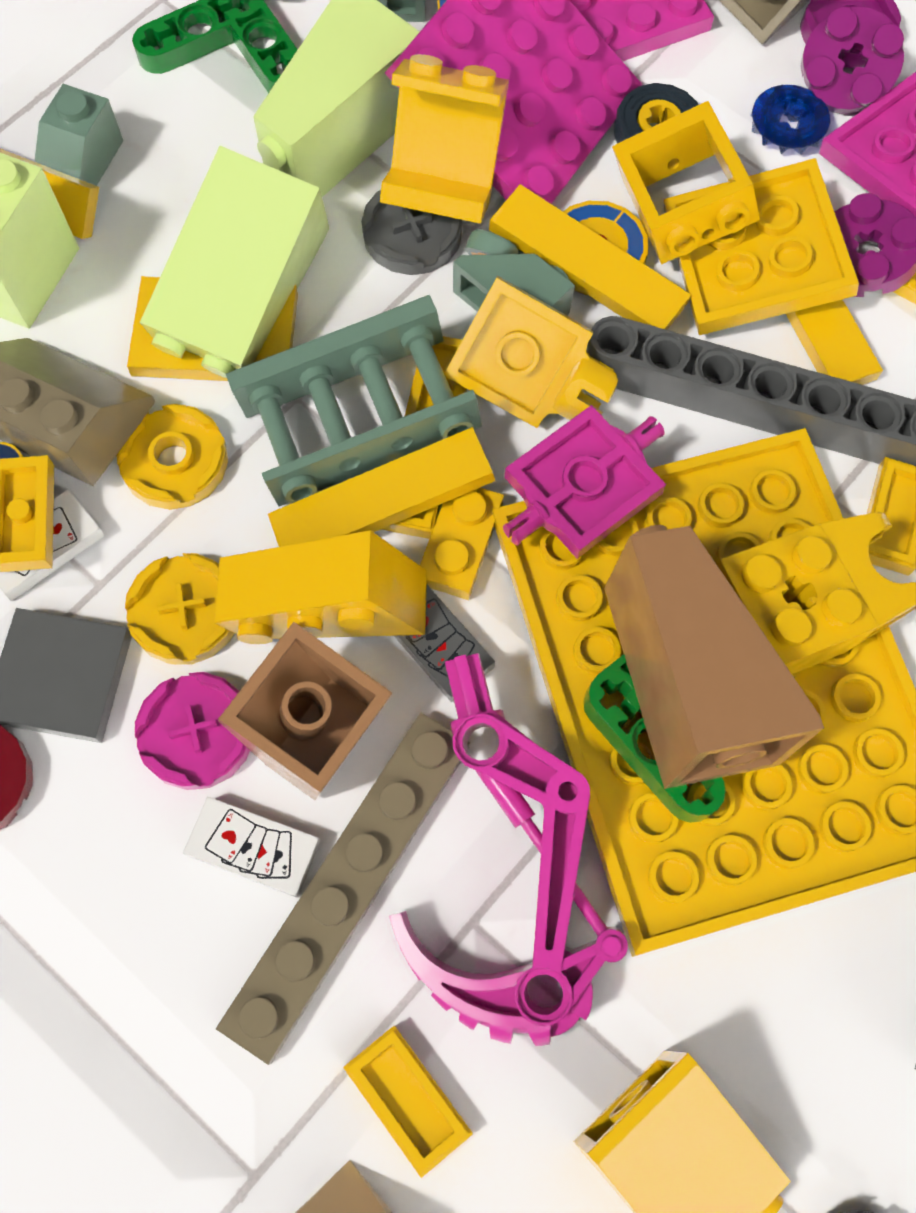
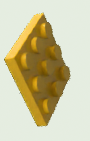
M816 158L750 175L749 177L754 186L760 220L744 227L738 232L728 234L699 247L687 255L677 257L686 291L691 294L689 303L699 336L857 296L859 282ZM729 181L663 199L664 213L729 184ZM711 229L704 231L703 234L709 232Z

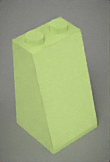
M331 0L253 116L258 137L257 149L262 157L263 164L319 187L322 197L395 134L399 88L391 85L392 81L385 72L420 31L377 0Z
M219 146L141 318L140 324L153 337L151 344L157 349L177 358H182L185 351L203 358L202 367L224 378H227L226 373L254 363L295 284L298 289L329 230L320 188L223 146Z

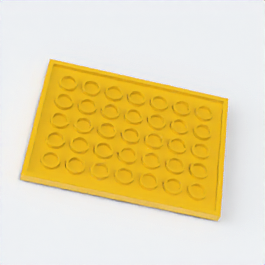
M806 428L651 468L666 484L663 494L578 559L554 533L542 526L521 541L519 545L511 542L512 536L510 538L506 536L503 525L527 509L525 501L492 509L495 521L494 527L570 765L586 778L590 786L587 818L632 957L916 872V689L889 626L842 655L792 674L819 713L824 729L778 766L722 777L726 789L724 802L716 812L701 822L689 823L674 816L595 727L584 710L583 700L591 682L600 672L624 654L604 588L629 537L634 533L653 525H664L667 527V530L690 526L714 562L717 563L721 558L818 523L844 519ZM619 691L613 694L605 692L600 702L606 709L614 705L621 709L620 705L624 700V696ZM637 711L635 716L631 720L628 719L621 729L628 734L635 723L643 718L642 714ZM644 731L638 735V748L644 756L655 760L648 733ZM700 782L693 785L687 784L688 787L682 794L685 800L689 803L697 799L702 801L701 796L706 791L703 784Z

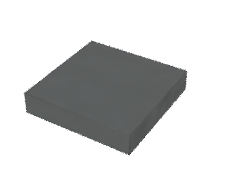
M16 608L0 656V725L102 743L132 639L129 629L123 626Z

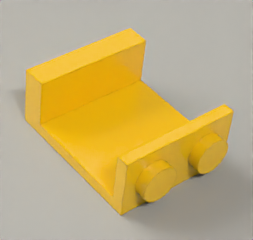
M412 55L410 59H404L392 73L391 85L399 86L400 88L392 166L382 181L380 202L481 224L490 204L509 80L496 77L494 70L484 66L469 65L465 66L463 70L442 66L443 61L434 56Z

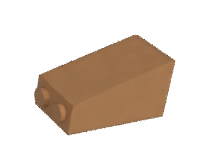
M653 525L643 528L629 537L604 589L664 789L778 766L824 729L819 713L690 526L667 530V527L664 525Z

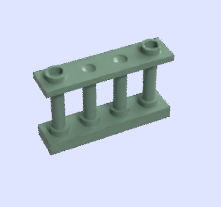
M430 294L226 373L231 391L245 417L250 418L260 414L279 464L278 467L262 472V476L279 507L287 503L299 501L320 490L363 474L471 427L474 430L482 427L478 401L474 391L471 390L454 397L432 346L444 342L438 312ZM412 355L434 405L403 417L382 366ZM357 375H362L382 426L351 437L331 386ZM311 394L331 446L299 457L281 406Z

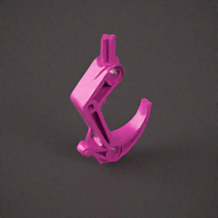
M480 654L461 655L445 662L458 716L457 720L450 723L454 752L465 766L476 771L513 826L517 828L521 825L541 854L533 962L497 973L479 974L462 971L442 962L425 948L413 931L406 911L392 914L389 918L400 949L415 976L432 991V998L445 1011L452 1008L460 1014V1023L471 1030H474L477 1024L489 1027L490 1038L502 1043L511 1044L514 1033L529 1034L535 1046L550 1045L551 1037L569 1030L580 1017L587 1020L593 1000L592 979L605 961L611 963L621 960L626 955L628 943L620 929L605 925L576 883L590 801V786L586 778L580 772L535 744L505 720L503 710H493ZM481 727L495 729L499 736L497 752L486 760H476L468 751L470 735ZM522 794L543 805L542 833L531 819L535 813ZM574 901L596 932L597 937L594 941L571 949L566 946ZM538 975L554 977L560 983L563 997L552 1007L536 1005L528 994V982Z

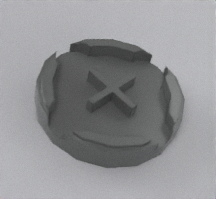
M381 190L377 191L365 205L361 220L365 248L375 262L391 272L406 275L430 273L447 264L459 249L462 236V220L381 203Z

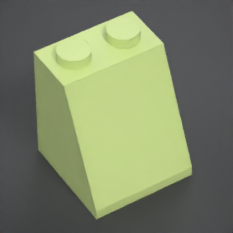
M0 152V318L30 329L80 248L43 169Z

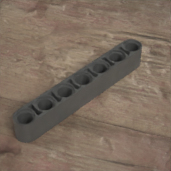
M609 316L602 318L591 329L593 335L588 342L586 351L591 357L614 370L618 378L616 386L618 390L775 435L806 428L814 446L880 464L885 457L916 466L915 399L623 317ZM602 349H613L618 353L611 354L603 351ZM654 363H663L667 365L669 369L660 368L656 366ZM706 377L715 378L722 384L713 383ZM759 392H765L769 394L773 399L766 398L762 396ZM812 407L821 409L825 414L815 411ZM865 421L873 424L877 429L870 427Z

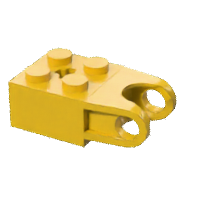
M882 512L818 523L721 558L716 563L791 674L848 652L853 647L916 609V582H892L880 575L871 563L869 544L880 539L885 531L892 528L887 516Z

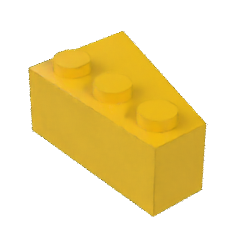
M371 530L220 557L214 623L236 633L239 641L248 644H268L273 639H280L293 622L316 638L425 635L427 570Z

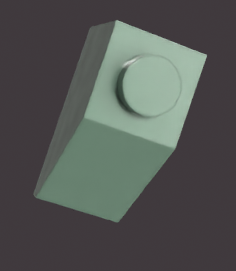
M63 83L39 121L34 162L97 186L123 143V138L109 99Z
M536 254L460 255L453 262V292L477 312L498 275L567 316L570 314L575 285L562 269L555 265H549Z

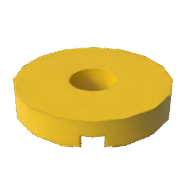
M180 404L163 405V410L146 414L116 455L117 464L120 469V475L131 493L147 505L168 510L190 507L210 496L223 480L228 464L226 442L214 420L199 409ZM178 446L186 450L185 457L178 464L166 466L158 462L160 454L169 447Z

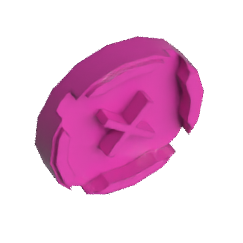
M205 672L188 673L189 676H181L177 679L172 677L160 683L143 700L135 720V738L137 739L138 753L143 764L165 784L184 790L211 788L231 778L247 760L250 752L244 744L218 721V718L236 697L239 690L225 678Z

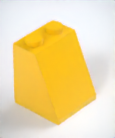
M663 1051L573 1141L633 1213H777L784 1202L779 1194L791 1182L698 1063L686 1052Z

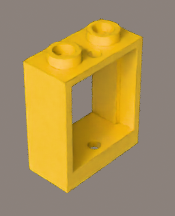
M709 101L612 146L624 185L661 265L677 257L687 255L693 250L728 234L738 232L744 227L760 220L753 183ZM715 155L729 184L659 216L646 187ZM711 229L709 232L703 234L704 231Z

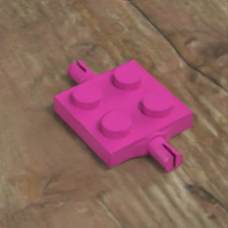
M592 405L586 408L505 468L504 478L524 499L527 507L525 511L503 525L506 536L508 538L512 536L511 542L519 545L521 541L542 526L554 533L577 559L663 494L666 484L648 466L642 450L658 438L665 435L662 424L659 422L655 425L657 419L649 416L643 423L627 434L610 425Z

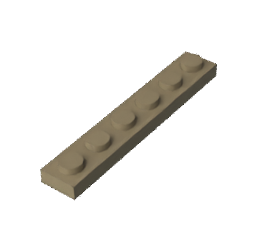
M421 712L215 1028L267 1065L272 1064L461 763L453 749L452 731ZM468 741V750L470 749V744H471V742H469V741Z

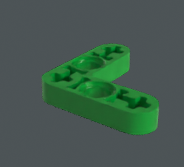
M198 0L140 26L132 38L139 65L145 71L153 74L169 72L235 43L268 93L281 75L278 74L276 66L281 63L284 71L298 50L264 0ZM197 24L211 26L210 30L204 34L193 35L187 32L190 27ZM176 36L180 37V41L177 42ZM262 37H269L276 41L272 46L265 49L252 46L255 40Z
M623 654L600 672L589 685L583 700L585 713L595 727L674 816L689 823L701 822L716 812L724 802L726 793L724 780L720 777L700 782L706 791L701 796L702 801L697 799L692 803L685 800L682 795L688 787L687 784L664 789L656 760L647 758L638 748V735L647 731L644 719H639L628 734L621 729L628 719L631 720L635 716L637 711L641 713L627 661ZM619 691L623 694L624 700L620 705L621 709L616 705L606 709L600 702L605 692L613 694Z

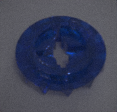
M778 85L765 90L756 99L750 114L753 119L751 132L762 135L763 146L770 144L779 146L780 154H783L790 148L802 155L809 146L818 147L830 125V113L825 102L817 98L811 90L797 85ZM783 114L787 116L790 122L798 121L796 129L791 128L788 122H780Z

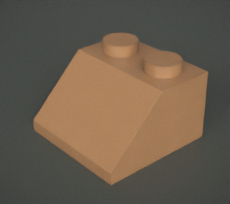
M293 622L218 718V721L267 767L315 801L386 704L392 692Z

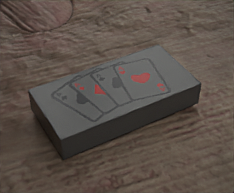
M426 584L425 635H398L394 637L448 700L452 702L454 700L445 667L446 661L453 660L454 657L461 655L469 656L479 653L484 674L486 675L495 667V660Z

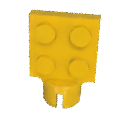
M498 275L444 372L445 377L470 391L473 390L475 394L535 428L539 427L541 421L548 414H559L571 420L591 405L602 415L603 411L599 410L602 403L582 391V389L609 403L618 383L614 370L591 357L586 351L587 343L593 335L591 329Z

